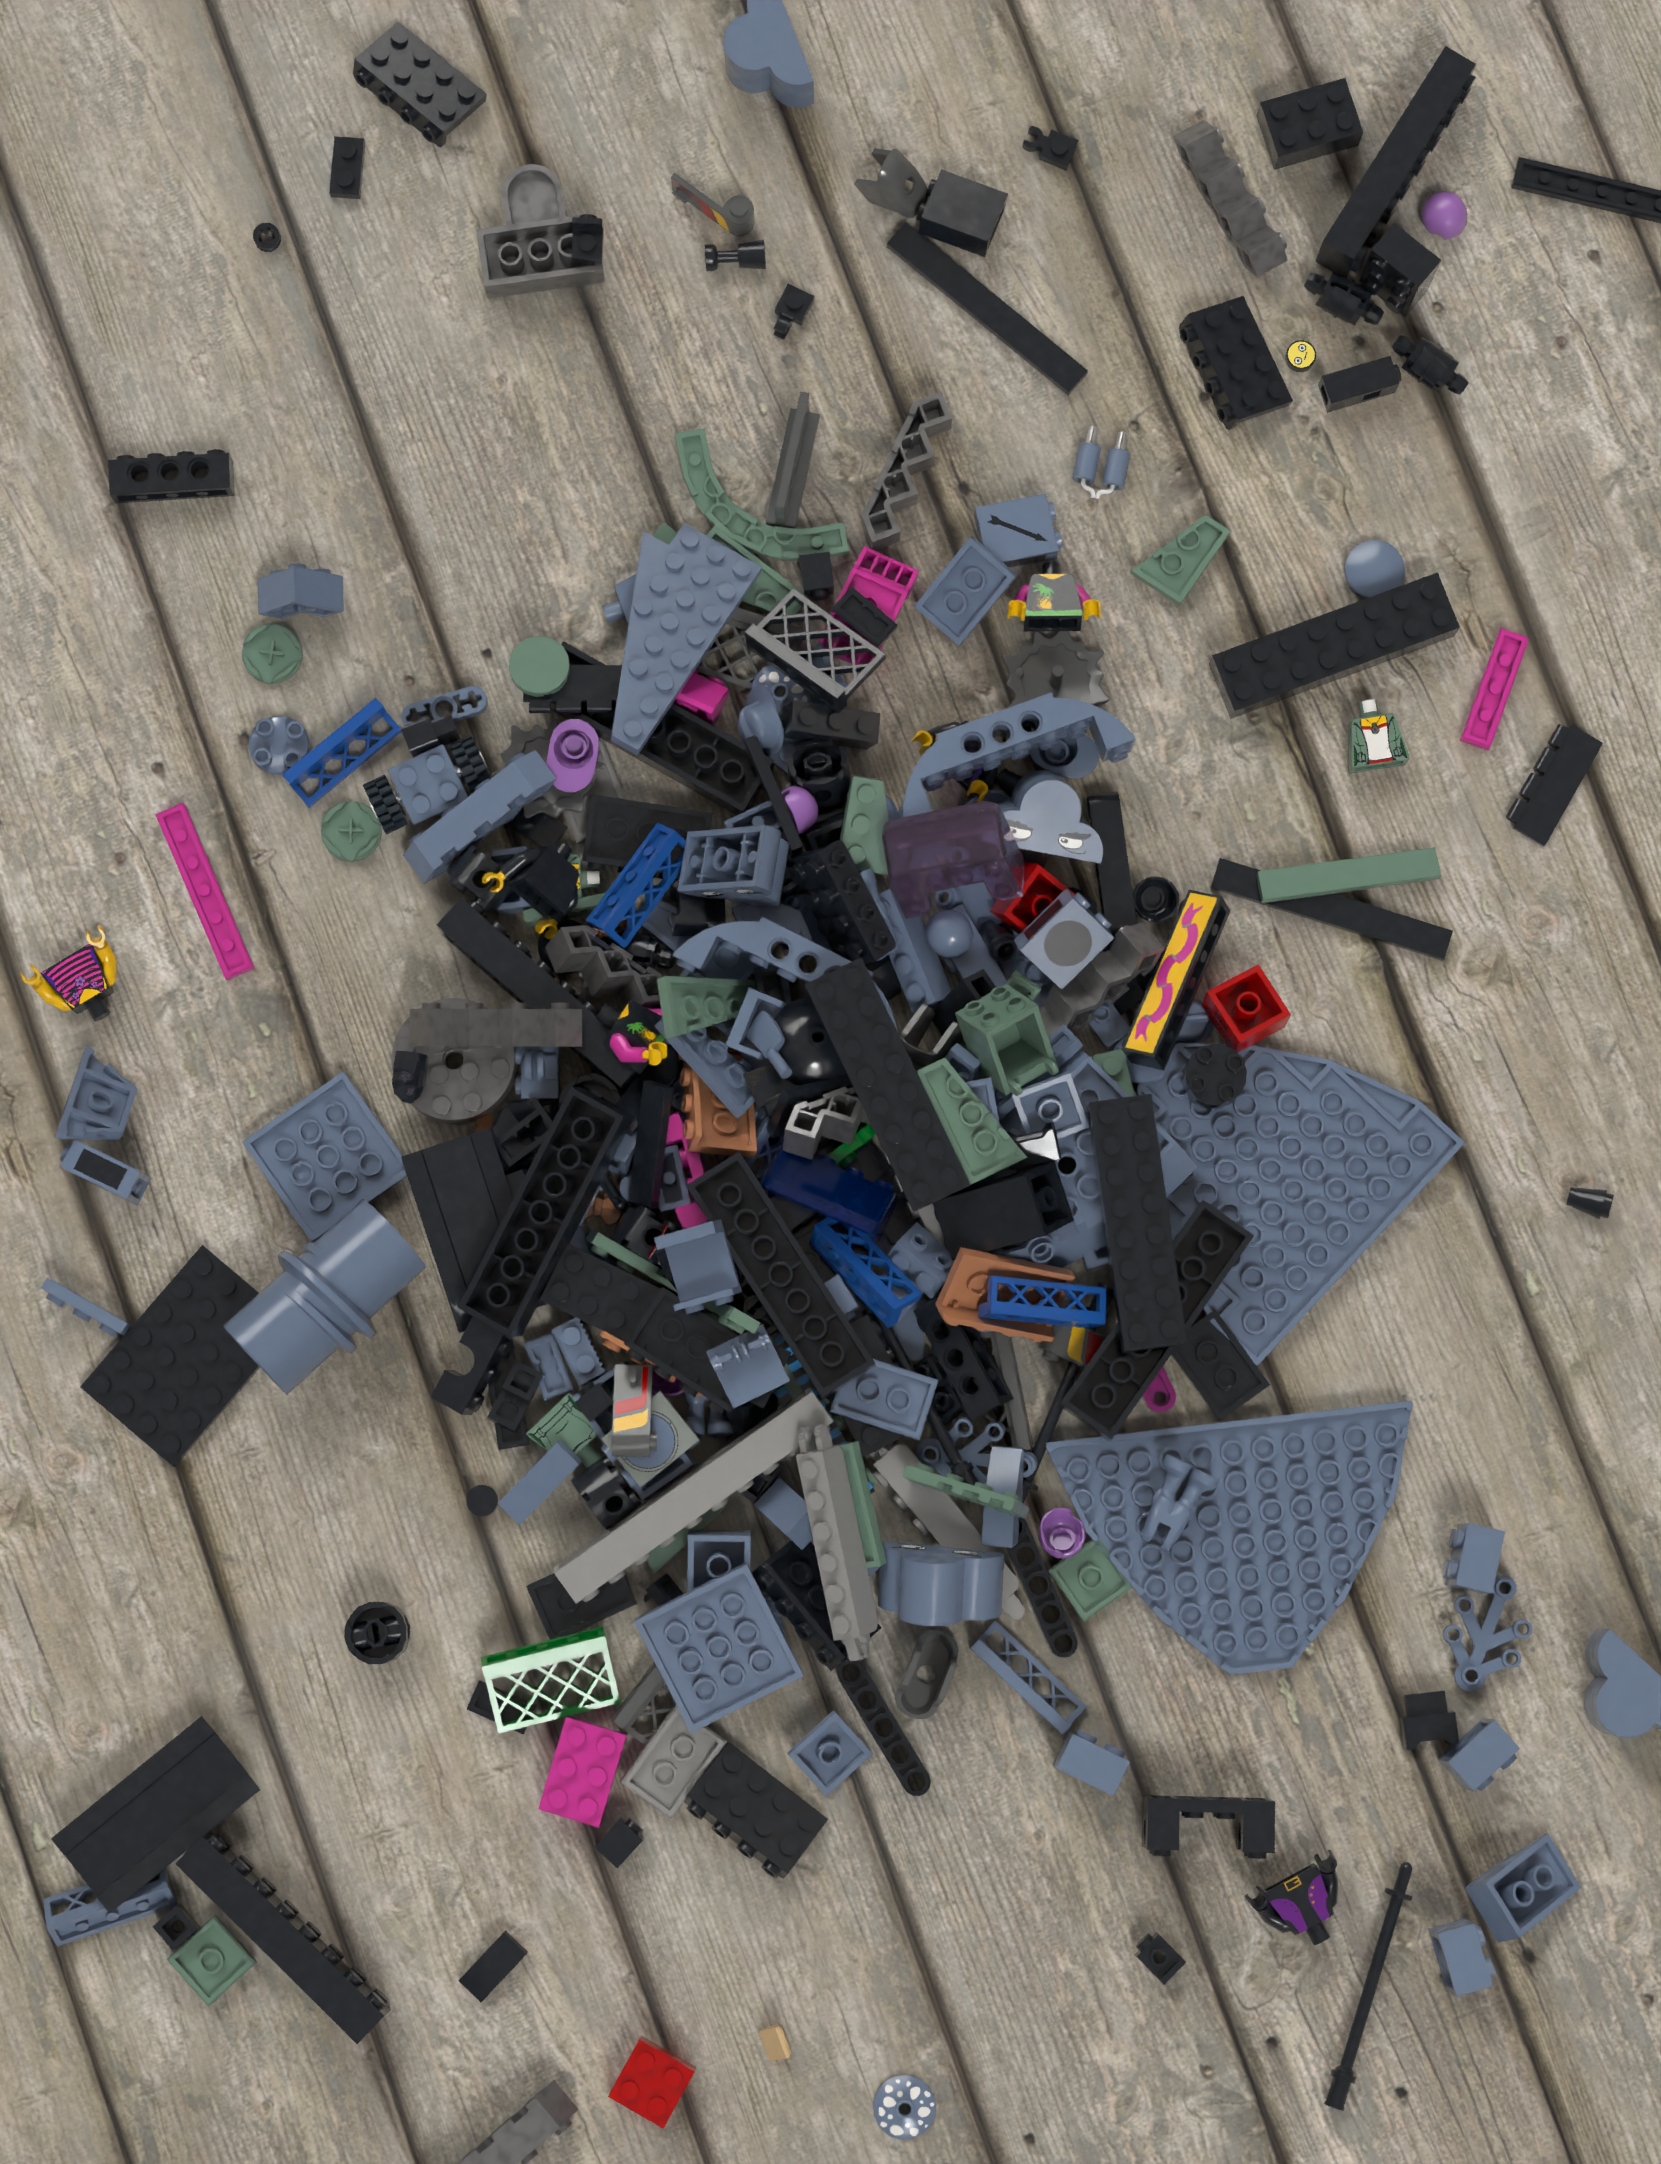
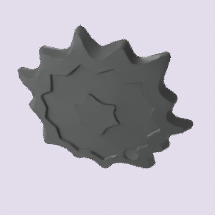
M1059 631L1053 638H1045L1039 632H1035L1032 646L1023 644L1020 646V651L1017 655L1004 654L1002 656L1010 673L1006 686L1015 694V699L1010 704V707L1051 692L1055 698L1075 699L1095 706L1107 703L1110 698L1100 688V682L1104 674L1096 666L1099 659L1104 655V651L1102 649L1095 651L1087 650L1084 641L1075 642L1071 639L1069 631Z
M552 720L547 729L534 725L530 731H523L513 725L511 727V745L501 753L504 766L502 769L492 772L490 776L493 778L509 765L510 759L521 752L526 755L536 750L546 763L550 738L554 729L559 725L558 720ZM596 761L595 772L603 769L604 763ZM592 781L585 788L576 792H564L552 785L546 794L523 805L525 818H530L540 812H544L554 818H557L564 811L582 813L583 795L593 787Z

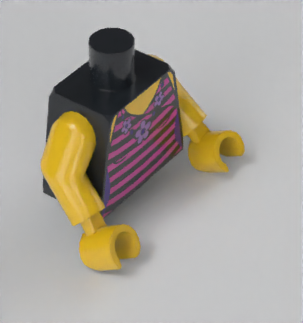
M98 925V930L101 934L99 937H92L87 929L86 938L89 944L42 971L43 977H40V972L33 964H29L32 970H34L32 977L26 978L20 972L23 982L32 985V988L47 1004L64 1012L72 1010L76 1014L87 1009L95 1022L104 1019L110 1014V1010L103 999L114 993L112 985L116 982L117 959L108 941H105V930L101 925Z

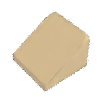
M778 2023L759 2032L770 2061L791 2057L792 2050L782 2024Z

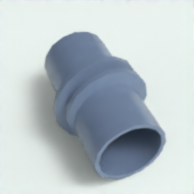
M364 1199L355 1205L314 1244L310 1242L303 1247V1254L297 1257L284 1250L277 1256L283 1272L223 1326L286 1395L295 1389L339 1347L352 1354L357 1349L352 1337L355 1332H359L372 1339L377 1332L371 1318L426 1268L424 1262L404 1238Z

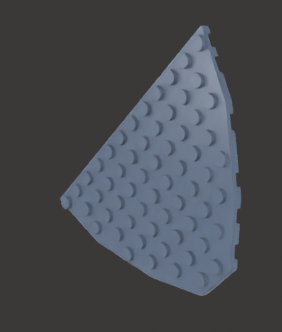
M1403 1401L1117 1434L1111 1441H1108L1103 1436L1047 1442L1046 1450L1079 1520L1083 1522L1086 1534L1095 1542L1097 1547L1163 1623L1229 1675L1292 1668L1305 1649L1312 1643L1335 1610L1346 1599L1352 1583L1396 1497L1413 1402ZM1166 1454L1191 1466L1190 1471L1177 1490L1176 1501L1182 1496L1193 1468L1220 1480L1214 1490L1204 1491L1195 1503L1193 1519L1188 1521L1180 1537L1169 1551L1160 1548L1164 1535L1169 1529L1168 1526L1159 1523L1158 1529L1150 1542L1141 1538L1152 1506V1497L1163 1487L1165 1482L1166 1470L1163 1466V1460Z

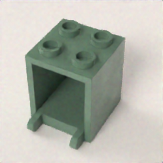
M1008 984L994 988L991 993L979 1000L969 1002L963 1009L955 1013L967 1050L981 1062L979 1076L983 1079L991 1077L992 1085L1003 1094L1013 1093L1015 1096L1023 1093L1021 1086L1046 1072L1051 1075L1059 1072L1038 1005Z

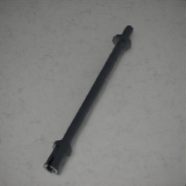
M1098 1282L1097 1287L1106 1288L1107 1313L1114 1296L1113 1287L1109 1288V1285ZM1093 1295L1089 1307H1085L1088 1311H1096V1295ZM1069 1362L1032 1450V1453L1037 1458V1468L1032 1475L1023 1478V1504L1030 1489L1038 1491L1039 1487L1032 1482L1047 1449L1046 1443L1050 1442L1063 1408L1059 1406V1403L1073 1385L1079 1372L1080 1366Z
M869 1307L862 1312L863 1316L872 1315L876 1319L887 1345L895 1355L899 1367L916 1373L892 1326L888 1328ZM931 1402L927 1419L952 1464L951 1474L964 1478L963 1483L974 1486L975 1482H978L972 1471L974 1466L971 1462L968 1463L962 1459L936 1408Z
M1409 1862L1401 1864L1394 1888L1385 1887L1384 1892L1391 1895L1341 2063L1331 2070L1330 2075L1333 2078L1324 2104L1344 2111L1351 2083L1355 2084L1356 2077L1352 2068L1403 1900L1412 1901L1413 1896L1405 1894L1412 1873V1865Z

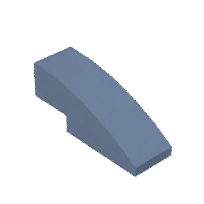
M992 1446L986 1485L992 1487L993 1492L1004 1494V1491L1022 1497L1024 1448ZM984 1506L982 1545L1013 1548L1018 1543L1019 1517Z

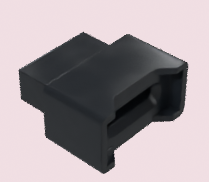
M452 716L431 723L429 717L401 727L412 757H416L442 744L447 745L461 739Z
M679 879L674 880L669 889V898L676 903L677 913L675 925L672 928V936H695L705 929L726 923L724 899L702 898L678 892Z
M1054 1122L1046 1123L1042 1130L1030 1134L1015 1135L1007 1131L1008 1135L1027 1156V1158L1009 1166V1169L1016 1168L1018 1173L1061 1159Z
M1444 1690L1404 1695L1406 1717H1399L1403 1749H1415L1420 1742L1441 1739L1448 1744H1459L1455 1712L1447 1711Z

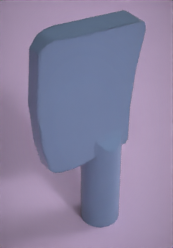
M761 1011L749 1028L746 1038L755 1044L766 1059L770 1060L781 1078L786 1079L792 1074V1070L778 1052L783 1046L785 1038L773 1017L767 1011Z

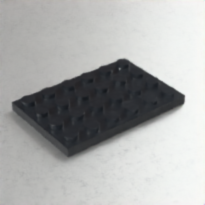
M202 1245L84 1381L80 1388L171 1466L176 1467L260 1369L223 1327L259 1292Z

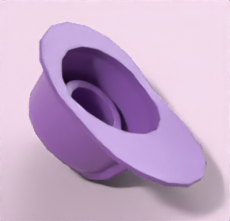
M580 719L563 721L554 729L550 738L546 765L557 778L553 785L564 792H576L585 788L592 780L595 772L599 738L595 729L588 722Z

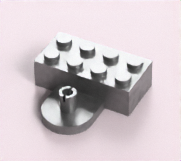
M536 164L523 165L513 170L505 179L502 187L506 225L477 229L487 299L605 282L603 262L602 264L572 262V218L579 217L580 215L565 216L562 189L556 175L548 168Z

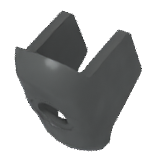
M874 148L872 156L881 166L878 180L872 181L857 178L854 185L868 202L897 212L906 218H914L917 216L921 203L926 204L928 196H926L928 188L917 169L899 150L893 149L891 151ZM906 180L913 182L912 189L907 194L904 191Z
M925 1003L919 1007L907 1026L899 1034V1037L910 1060L914 1063L928 1066L945 1058L956 1043L960 1044L963 1035L959 1024L953 1021L932 1051L926 1052L918 1049L919 1043L936 1014Z
M927 1630L919 1636L895 1697L897 1708L905 1715L915 1719H927L934 1715L939 1705L943 1702L957 1667L959 1652L957 1642L950 1635L938 1630ZM930 1665L934 1668L936 1676L931 1683L925 1684L919 1681L917 1672L921 1666Z

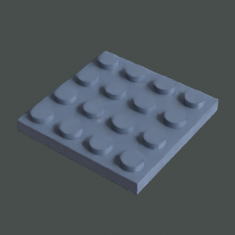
M341 1072L242 1141L312 1243L323 1236L362 1199L371 1203L407 1177L401 1159L403 1155L344 1072Z
M747 1562L634 1619V1623L691 1733L804 1676Z

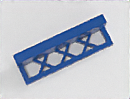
M375 698L283 773L282 776L310 808L402 732L401 728L386 712L378 699ZM381 718L392 728L383 737L372 736V726ZM366 730H368L367 736L362 735ZM354 740L366 741V751L360 756L348 755L349 744ZM371 741H376V743L373 746H371ZM344 749V755H339L338 753ZM331 759L343 760L342 771L337 775L325 774L326 763ZM348 760L353 761L351 764L347 766ZM321 768L320 774H314ZM308 778L320 779L319 790L308 798L299 786ZM324 779L330 780L328 783L324 785Z
M656 823L586 921L592 927L607 934L615 943L625 949L681 872L686 841L675 830ZM678 844L683 851L677 860L671 861V851ZM663 870V879L658 885L653 886V876L657 871ZM645 894V904L641 909L635 910L636 899L639 895ZM627 919V928L620 937L614 930L621 920Z
M843 1210L814 1225L809 1245L839 1274L842 1280L888 1328L898 1323L902 1309L921 1298L922 1292ZM841 1222L848 1230V1235L836 1233L831 1226ZM851 1244L863 1246L868 1251V1256L856 1254L851 1249ZM871 1265L883 1267L888 1272V1277L876 1275L871 1270ZM891 1286L903 1288L909 1295L899 1300L891 1291Z
M989 1276L987 1302L979 1305L978 1317L1094 1329L1105 1325L1106 1288ZM997 1284L1006 1285L1014 1294L1008 1302L997 1301ZM1029 1288H1035L1043 1298L1036 1305H1031L1023 1296V1293ZM1057 1291H1063L1071 1300L1065 1308H1059L1051 1298ZM1086 1294L1096 1295V1311H1088L1080 1302Z

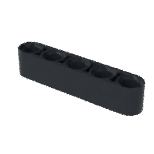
M1118 791L1087 795L1090 826L1097 832L1103 845L1101 864L1095 863L1102 915L1112 924L1108 929L1114 936L1113 940H1115V934L1119 929L1127 925L1137 924Z
M1019 1518L1021 1532L1018 1535V1543L1013 1548L1005 1547L1049 1650L1057 1657H1070L1077 1649V1637L1025 1519ZM1023 1547L1029 1548L1034 1555L1032 1563L1027 1566L1020 1564L1016 1557L1019 1549ZM1035 1576L1042 1577L1046 1582L1045 1591L1039 1595L1031 1592L1029 1588V1582ZM1048 1605L1056 1607L1059 1613L1058 1619L1051 1624L1045 1622L1042 1618V1610ZM1061 1634H1065L1071 1639L1070 1649L1063 1653L1057 1651L1054 1645L1056 1637Z
M849 1658L845 1659L837 1668V1676L841 1685L906 1792L912 1796L925 1794L931 1785L928 1772L864 1666L858 1660L850 1661ZM849 1663L857 1665L860 1670L859 1678L853 1682H848L842 1677V1669ZM863 1691H871L875 1694L876 1703L872 1708L865 1709L859 1705L858 1697ZM880 1718H887L892 1722V1731L886 1736H881L875 1732L874 1725ZM903 1745L908 1749L909 1756L905 1762L897 1763L891 1758V1751L895 1746ZM915 1772H919L925 1777V1784L919 1790H913L907 1784L908 1777Z

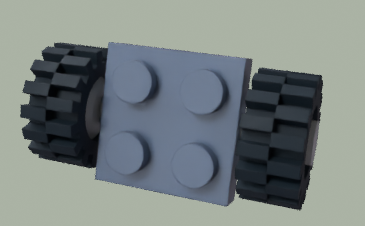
M471 735L449 745L459 768L456 765L453 766L442 744L387 769L398 791L394 794L385 775L363 784L376 818L379 819L385 834L408 825L398 802L404 804L413 825H416L446 811L454 805H459L468 797L459 779L461 777L460 773H462L471 794L475 792V788L481 782L491 779L481 752L478 751Z

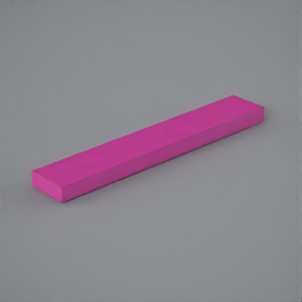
M181 803L155 814L225 979L229 980L255 969L185 804Z

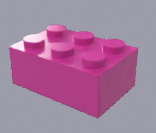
M567 1716L538 1809L599 1828L604 1817L628 1734Z

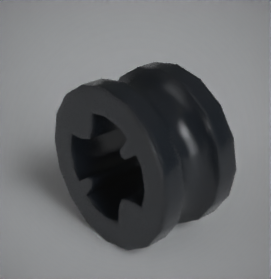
M261 223L254 229L253 239L257 248L261 251L272 252L279 247L281 235L275 225ZM269 231L273 232L271 233L274 239L272 242L267 240L265 244L261 243L263 242L260 236L262 233L267 235Z

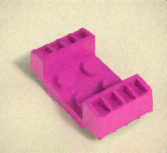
M864 546L837 602L852 586L895 622L905 600H908L917 581L919 570ZM831 612V614H830L831 616H833V617L836 618L838 621H840V622L843 623L845 626H847V627L850 628L852 631H854V630H853L851 627H849L844 621H842L838 616H836L833 612ZM845 636L832 637V648L851 647L850 640ZM820 638L818 643H822L825 649H829L828 638ZM884 642L883 645L879 648L880 651H882V648H883L885 642ZM869 653L855 654V664H869L874 657ZM851 654L834 656L852 665Z
M679 1113L669 1116L666 1147L678 1145L679 1148L684 1146V1148L679 1149L684 1170H690L692 1178L687 1179L689 1184L704 1174L699 1152L688 1151L687 1139L683 1138V1123ZM697 1202L675 1208L683 1229L700 1225L708 1220Z

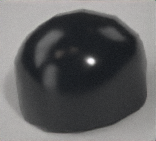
M1156 876L1146 877L1136 885L1133 891L1135 911L1139 917L1146 921L1164 922L1174 916L1179 906V893L1174 884L1168 879Z

